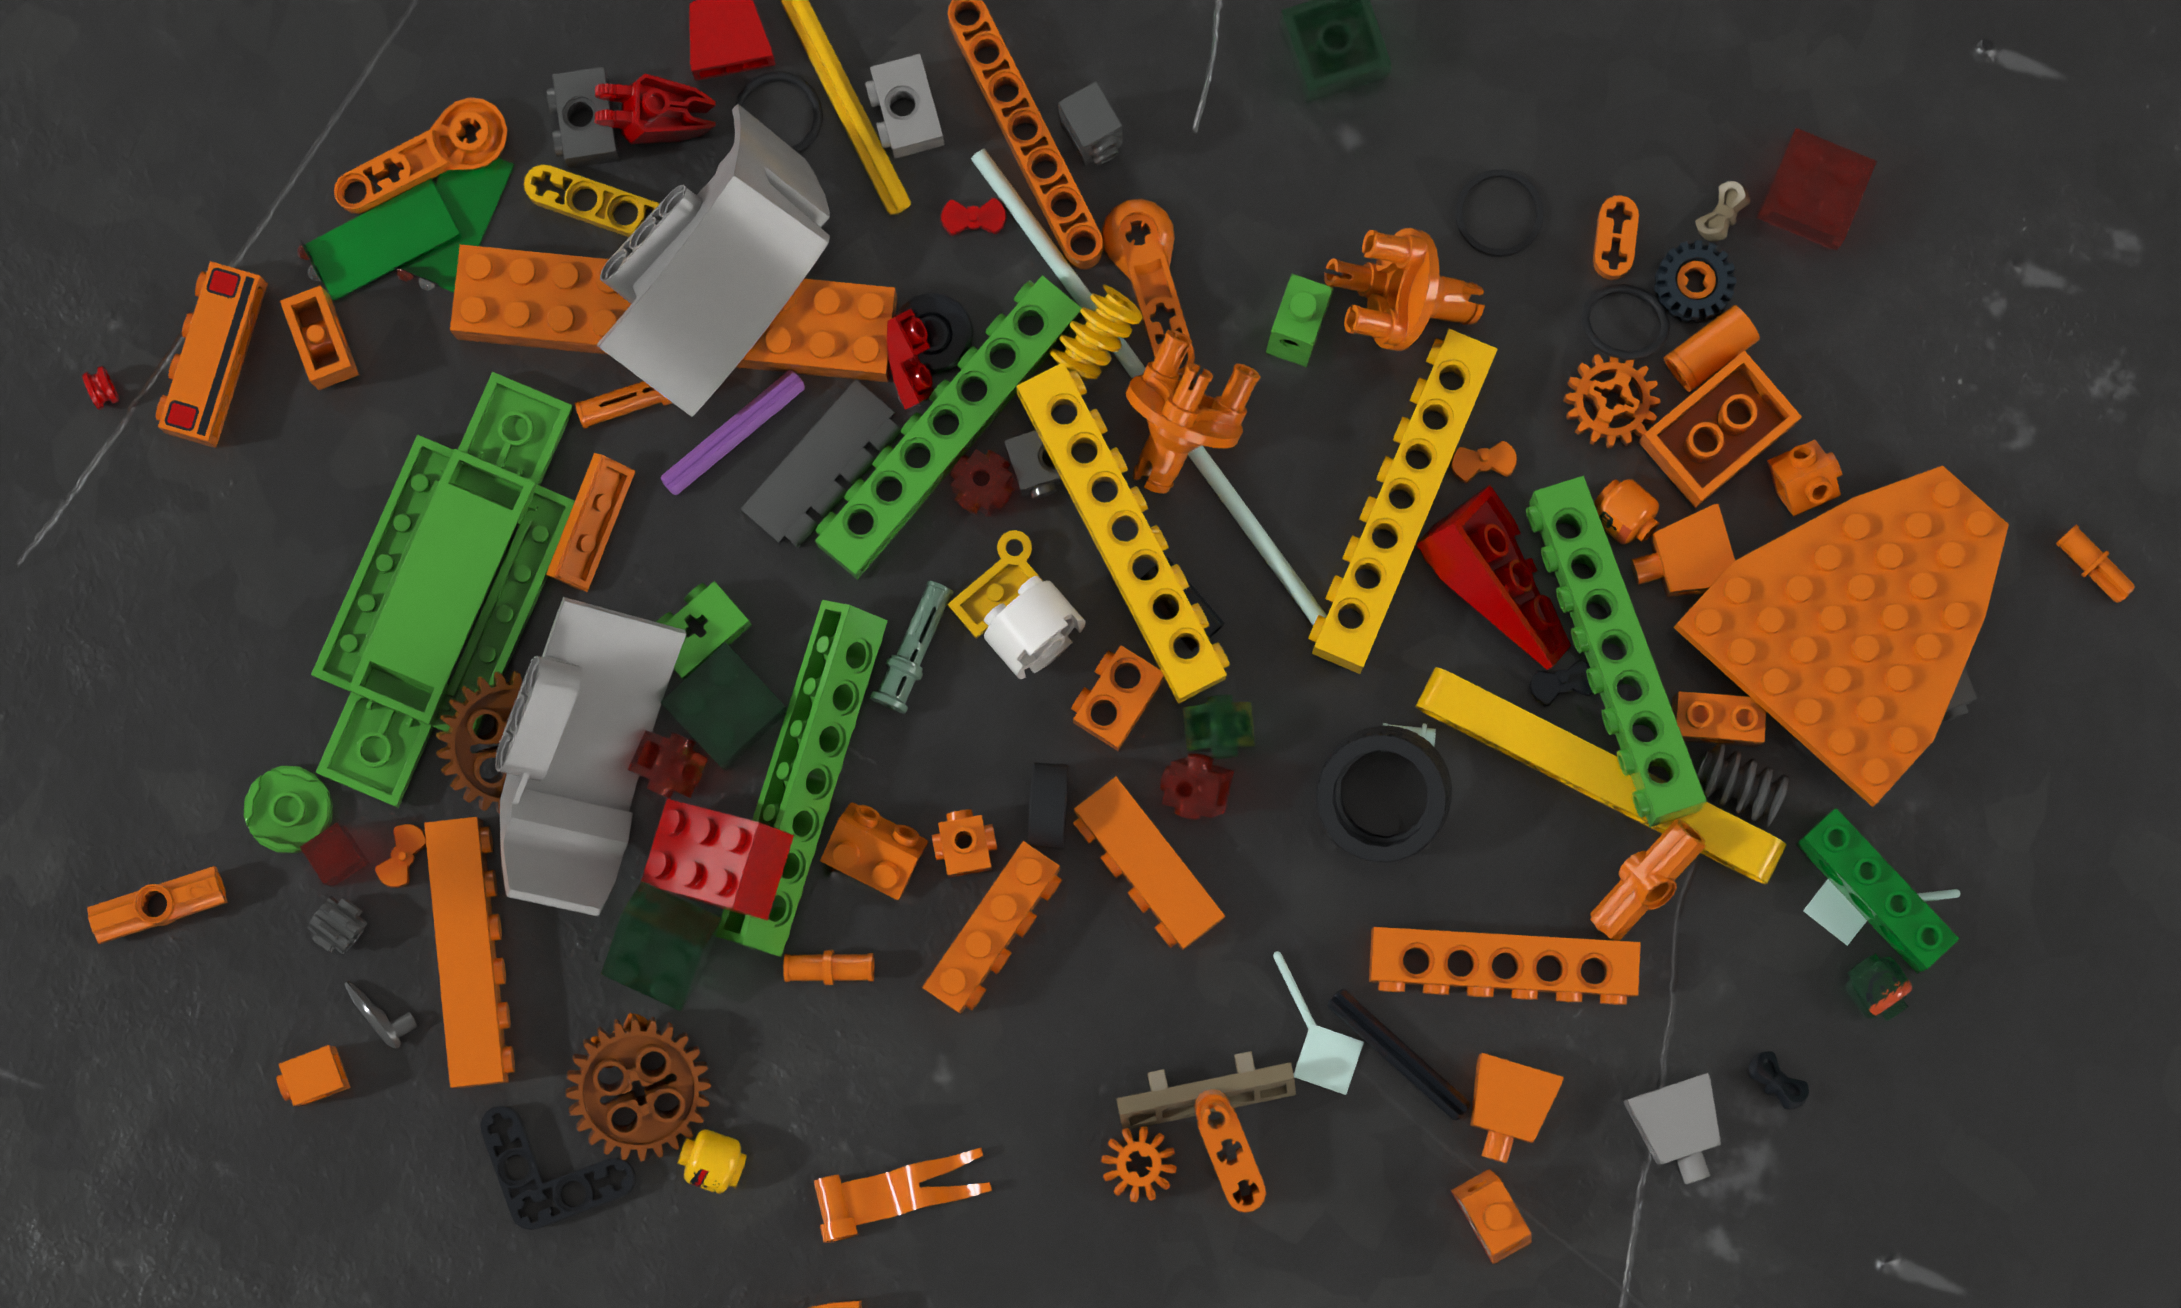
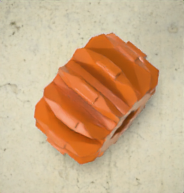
M1142 1126L1140 1128L1139 1142H1133L1132 1133L1126 1128L1122 1130V1133L1128 1144L1123 1148L1114 1139H1110L1108 1142L1112 1149L1119 1152L1118 1158L1109 1155L1102 1156V1163L1117 1164V1170L1103 1175L1104 1180L1110 1181L1120 1175L1123 1180L1114 1189L1116 1195L1119 1196L1123 1193L1125 1187L1129 1184L1133 1186L1130 1201L1137 1202L1139 1187L1145 1186L1148 1199L1154 1200L1156 1195L1150 1183L1155 1181L1161 1188L1167 1190L1170 1184L1167 1180L1158 1176L1160 1171L1176 1173V1166L1161 1164V1159L1175 1154L1174 1148H1167L1158 1153L1155 1148L1163 1142L1165 1138L1163 1134H1157L1150 1145L1145 1143L1148 1135L1147 1127ZM1139 1151L1141 1157L1149 1156L1152 1160V1167H1146L1150 1172L1144 1177H1139L1136 1171L1129 1173L1126 1168V1161L1132 1162L1128 1157L1133 1152Z

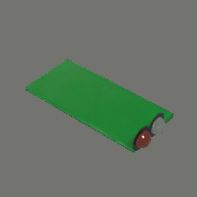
M497 158L488 166L479 169L447 170L441 173L435 186L461 235L399 268L394 267L397 269L398 278L402 281H410L413 277L419 278V285L424 290H432L435 286L454 293L460 244L480 246L515 164Z
M432 178L305 245L301 241L297 253L301 259L311 260L312 265L308 269V276L314 281L321 280L322 283L324 282L332 300L336 301L395 270L396 268L394 267H400L461 234Z

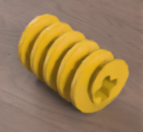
M1105 284L1102 286L1107 293L1106 297L1092 293L1090 296L1097 309L1093 311L1082 307L1080 313L1087 321L1085 325L1076 321L1070 323V327L1077 336L1075 338L1063 334L1060 336L1059 339L1066 348L1065 352L1054 348L1049 351L1058 364L1064 362L1069 372L1076 369L1084 381H1088V378L1097 379L1100 376L1101 369L1099 365H1108L1112 359L1109 351L1118 352L1122 346L1119 337L1128 338L1132 333L1129 323L1139 324L1142 319L1141 312L1133 302Z

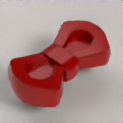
M997 198L990 199L981 207L969 206L968 208L951 199L944 206L940 219L944 229L952 236L968 228L971 230L981 228L997 234L1006 223L1007 213L1003 204Z

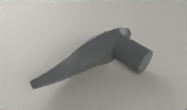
M350 981L344 984L356 1007L381 1039L390 1047L398 1049L401 1044L399 1037L418 1028L410 1012L390 1022L384 1011L374 1005L359 988Z

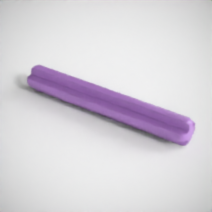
M787 371L661 476L662 483L672 494L678 495L799 395L805 388L804 382L794 371Z

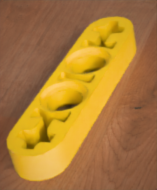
M542 164L533 167L528 171L524 180L525 192L536 205L630 237L646 219V210L653 211L660 204L550 165ZM546 176H550L551 183L565 190V182H571L565 192L564 205L559 204L562 199L559 193L546 190L543 196H539V191L534 186L535 181H543ZM591 189L597 194V203L594 208L588 211H580L574 207L573 199L579 190ZM622 203H632L638 209L637 219L632 224L620 225L614 219V211L617 206Z

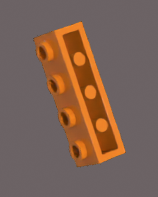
M1023 841L922 988L960 1015L965 1007L973 1011L987 990L981 985L990 971L996 974L1001 971L1012 954L1006 948L1016 934L1022 938L1025 936L1037 918V915L1032 913L1034 907L1041 897L1049 901L1062 882V879L1057 876L1061 870L1060 865Z

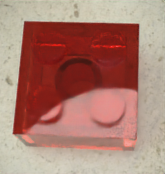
M1795 128L1788 139L1756 218L1837 251L1846 238L1877 161Z

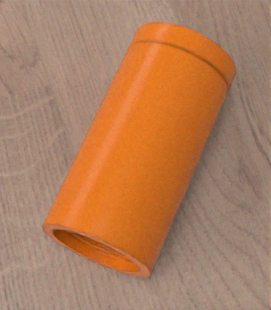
M1733 305L1664 356V361L1678 383L1685 390L1691 392L1744 350L1746 351L1758 342L1760 336L1748 316L1738 306Z

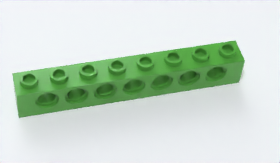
M1043 275L1035 284L1029 280L1014 297V301L1018 303L1007 317L1001 313L994 319L985 332L989 336L979 350L972 346L957 364L961 371L951 382L944 379L935 388L929 397L933 403L923 415L916 412L901 429V433L905 435L894 449L888 445L881 451L872 464L876 468L866 482L861 478L858 479L845 494L844 499L848 503L837 515L833 511L830 512L818 525L816 532L819 534V537L815 540L817 546L857 580L1017 394L1016 386L1029 380L1049 357V351L1052 348L1055 349L1061 343L1060 336L1062 334L1067 336L1072 330L1070 323L1072 321L1078 322L1083 317L1080 313L1081 307ZM1029 316L1039 318L1044 324L1043 329L1033 336L1025 335L1019 329L1020 322ZM1007 349L1011 351L1016 357L1014 363L1005 369L995 367L991 363V357L997 350ZM969 383H982L987 388L986 396L978 402H971L965 399L962 393L965 386ZM943 415L954 416L959 421L957 430L950 435L939 434L934 429L936 420ZM915 448L926 449L931 455L928 464L922 468H913L906 463L908 453ZM887 481H895L902 486V493L899 498L891 502L884 501L878 496L879 487ZM858 514L869 515L874 520L872 529L864 535L854 534L849 529L853 517Z
M1584 475L1534 491L1529 502L1530 507L1526 508L1527 519L1534 533L1540 532L1545 546L1541 548L1544 565L1549 573L1555 572L1560 586L1556 588L1559 605L1564 613L1570 612L1575 628L1571 629L1575 648L1579 654L1585 652L1590 666L1586 670L1587 679L1594 694L1600 693L1605 706V709L1602 710V719L1608 734L1616 735L1621 749L1617 751L1618 762L1625 776L1631 775L1636 791L1632 792V798L1638 815L1640 817L1646 816L1649 826L1653 827L1699 812L1706 803L1705 795ZM1562 523L1570 524L1576 529L1578 536L1572 539L1564 538L1558 533L1556 526ZM1577 563L1585 564L1591 569L1593 577L1581 579L1573 573L1571 566ZM1593 603L1600 604L1607 610L1608 617L1601 620L1595 619L1589 615L1586 606ZM1605 644L1618 646L1623 653V658L1620 660L1607 658L1602 652V646ZM1622 684L1631 685L1636 689L1639 699L1635 701L1624 700L1618 694L1617 687ZM1636 725L1647 726L1652 731L1654 740L1651 742L1638 740L1633 734L1632 727ZM1651 766L1664 768L1669 775V782L1657 783L1653 781L1648 774V768Z
M822 600L752 821L760 822L794 835L768 921L724 909L715 935L716 937L782 957L888 620L848 604Z

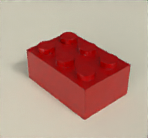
M667 799L640 883L679 897L768 921L794 835L760 822Z

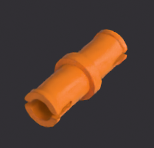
M824 950L823 955L785 954L783 962L784 981H823L824 985H834L835 981H874V953L835 954L834 950Z

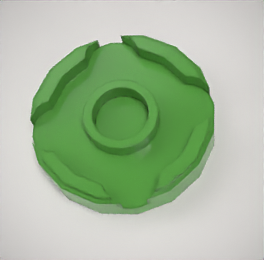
M279 766L271 769V771L266 772L263 776L261 775L252 783L245 797L244 818L251 834L259 844L278 853L296 854L312 848L325 836L332 822L333 802L327 786L317 775L298 766Z

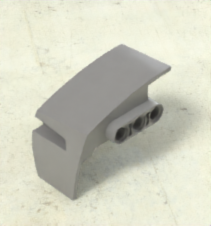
M739 104L732 109L735 128L734 145L727 156L719 163L714 177L697 195L685 185H679L674 188L611 256L600 274V280L631 303V305L597 343L598 347L691 417L706 403L758 341L816 263L830 239V235L821 228L830 218L826 196L806 159Z
M563 597L542 657L535 656L528 667L496 754L495 764L497 771L507 773L500 798V846L507 897L594 916L600 914L614 887L622 857L628 844L633 813L629 812L653 727L686 637L685 630Z

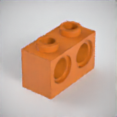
M1120 645L1115 654L1110 650L1106 652L1095 670V673L1100 675L1099 680L1092 690L1084 687L1071 707V710L1077 713L1073 718L1074 724L1119 751L1165 679L1160 669ZM1125 666L1135 668L1140 674L1139 683L1130 689L1120 687L1115 681L1116 672ZM1101 703L1112 705L1117 712L1114 722L1107 726L1096 724L1091 718V712L1096 705Z

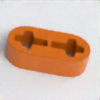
M1623 195L1608 198L1602 204L1597 219L1593 265L1596 272L1608 280H1618L1624 277L1630 271L1635 256L1639 212L1635 202ZM1615 206L1623 207V214L1630 216V220H1624L1620 228V234L1613 233L1614 220L1607 217L1606 214L1613 213ZM1612 242H1619L1618 256L1625 258V262L1619 263L1617 268L1613 270L1609 268V261L1602 260V256L1608 255Z

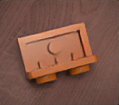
M851 802L838 819L820 861L899 900L929 841L919 836L918 832L906 825H897L881 817L872 807Z

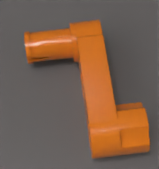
M1205 1090L1199 1094L1194 1106L1198 1119V1128L1227 1201L1237 1211L1252 1212L1258 1209L1265 1200L1266 1190L1262 1176L1235 1108L1231 1107L1227 1096L1220 1090ZM1214 1108L1215 1112H1221L1220 1118L1215 1120L1209 1119L1210 1109ZM1226 1139H1231L1233 1145L1238 1141L1242 1146L1236 1150L1237 1157L1233 1160H1227L1225 1154L1222 1158L1217 1155V1152L1223 1149L1221 1142ZM1247 1180L1251 1193L1242 1196L1238 1182Z

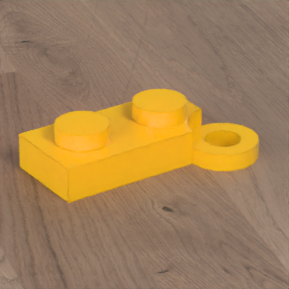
M1013 530L1003 534L997 545L998 555L1001 559L948 603V607L976 639L986 632L989 627L984 622V618L994 607L1001 603L1008 606L1019 596L1018 590L1026 581L1034 576L1039 577L1027 563L1031 556L1032 544L1029 537L1021 531ZM1012 540H1017L1023 545V551L1018 556H1012L1006 551L1007 544Z

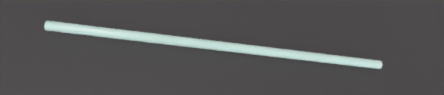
M982 149L971 157L973 163L1075 302L1081 308L1085 307L1095 311L1097 307L1090 299L1092 295L988 152ZM1119 337L1122 346L1118 352H1113V354L1131 378L1143 375L1146 369L1125 339ZM1203 445L1189 452L1188 456L1311 624L1314 626L1318 615L1327 618V614Z

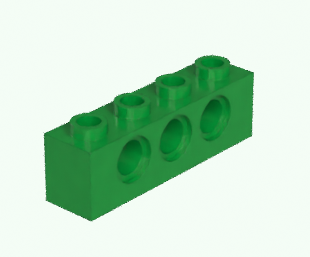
M1837 808L1827 814L1796 843L1797 847L1917 974L1928 969L1959 940L1954 932Z

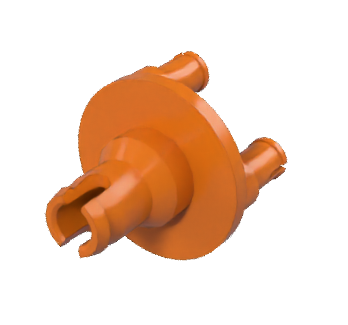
M1404 228L1394 235L1370 230L1364 237L1362 252L1365 254V258L1377 259L1376 264L1365 263L1362 266L1333 258L1326 265V269L1341 273L1338 276L1324 272V281L1327 286L1354 290L1361 297L1368 298L1367 308L1358 305H1352V307L1348 308L1344 320L1346 332L1372 336L1374 341L1384 349L1402 351L1410 347L1422 334L1430 318L1470 325L1476 323L1484 311L1485 305L1469 302L1472 294L1480 296L1484 293L1481 286L1473 282L1467 283L1460 279L1439 274V258L1435 243L1430 235L1422 230Z
M1176 330L1166 331L1165 338L1154 362H1148L1143 375L1132 378L1126 390V397L1130 404L1147 419L1150 433L1139 456L1138 464L1134 467L1132 477L1134 480L1141 479V476L1149 477L1144 488L1161 494L1168 493L1173 487V481L1178 476L1189 452L1202 445L1212 448H1231L1238 443L1243 433L1241 424L1247 414L1245 406L1261 377L1253 368L1244 364H1235L1222 395L1216 398L1205 394L1206 388L1213 378V374L1206 368L1199 375L1196 383H1194L1201 366L1189 363L1180 381L1177 372L1193 341L1187 335Z

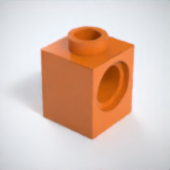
M327 1045L278 1064L282 1073L276 1076L279 1090L285 1101L291 1099L293 1106L302 1107L351 1088L336 1046Z

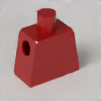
M697 0L690 3V66L695 81L776 65L771 46L753 0Z

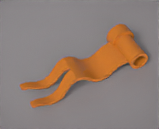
M982 1148L941 1159L914 1163L890 1172L841 1183L839 1175L814 1180L824 1223L820 1225L823 1242L830 1243L858 1235L857 1225L892 1218L920 1208L954 1202L992 1191L990 1182L948 1187L919 1186L921 1182L951 1172L983 1157Z

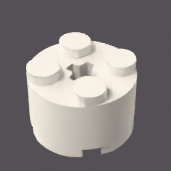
M1034 576L1026 581L1018 590L1019 596L1008 606L1001 603L994 607L984 618V622L989 626L984 634V639L1019 679L1026 678L1025 669L1030 668L1035 674L1059 657L1073 643L1068 637L1070 632L1075 627L1081 633L1086 623L1083 617L1051 581H1042L1038 576Z

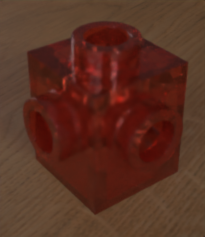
M977 449L971 457L964 454L950 473V476L954 478L951 484L952 491L957 495L954 501L974 515L979 510L989 517L995 507L1001 510L1015 491L1011 486L1013 475L1007 470L1011 464L992 450H989L986 455ZM978 472H985L990 476V481L987 485L977 486L973 482V478Z
M645 730L627 770L649 780L646 789L671 799L673 792L691 798L696 785L702 777V772L708 758L693 751L696 743L688 738L672 732L668 739Z
M1188 753L1187 757L1171 761V766L1168 765L1165 768L1161 779L1160 788L1162 791H1165L1162 804L1175 807L1176 815L1189 819H1200L1201 815L1212 818L1223 814L1226 810L1234 770L1213 765L1214 759L1212 757L1199 753Z

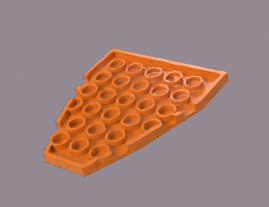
M1940 466L1853 497L1735 560L1673 628L1873 807L1935 739L1986 617L2009 524L1944 466Z

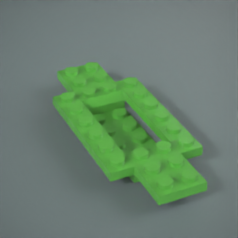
M492 372L458 450H453L420 435L416 436L311 673L313 677L351 692L315 773L399 808L433 729L449 731L450 726L441 720L440 717L441 715H455L456 710L449 703L450 699L463 703L466 697L463 694L462 687L466 686L475 693L479 690L477 678L480 676L489 685L494 684L495 672L499 671L504 677L548 577L546 575L575 502V500L540 486L574 410L573 405ZM519 524V528L508 550V553L501 566V569L497 575V578L490 591V594L483 607V610L479 616V619L472 632V635L468 641V644L461 657L458 667L454 673L450 685H448V679L456 664V661L463 648V645L470 632V629L474 623V620L481 607V604L485 598V595L492 582V579L499 566V563L503 557L506 547L510 541V538L514 532L516 525ZM483 714L475 720L473 730L476 735H479L487 714Z

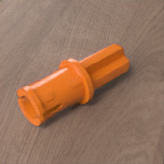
M2077 524L2056 543L2084 571L2081 575L2083 577L2089 575L2114 602L2119 603L2123 601L2135 588L2128 577L2107 557L2110 553L2107 550L2103 553L2079 529Z

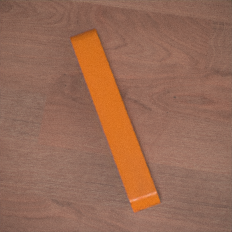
M952 0L948 7L951 32L1066 260L1077 269L1085 270L1094 267L1102 258L1103 239L985 3L982 0ZM966 9L974 10L980 15L978 21L970 26L958 23L956 17L961 11ZM992 47L997 50L999 56L993 63L983 64L975 58L976 53L981 48ZM1003 85H1011L1018 91L1016 98L1009 102H1001L994 96V93ZM1022 123H1030L1038 130L1036 135L1030 140H1020L1013 132ZM1041 161H1050L1057 167V171L1050 178L1043 179L1033 173L1034 166ZM1060 199H1069L1076 205V210L1070 216L1060 217L1052 211V206ZM1088 237L1093 240L1096 247L1093 252L1083 256L1076 254L1071 249V245L1077 238Z

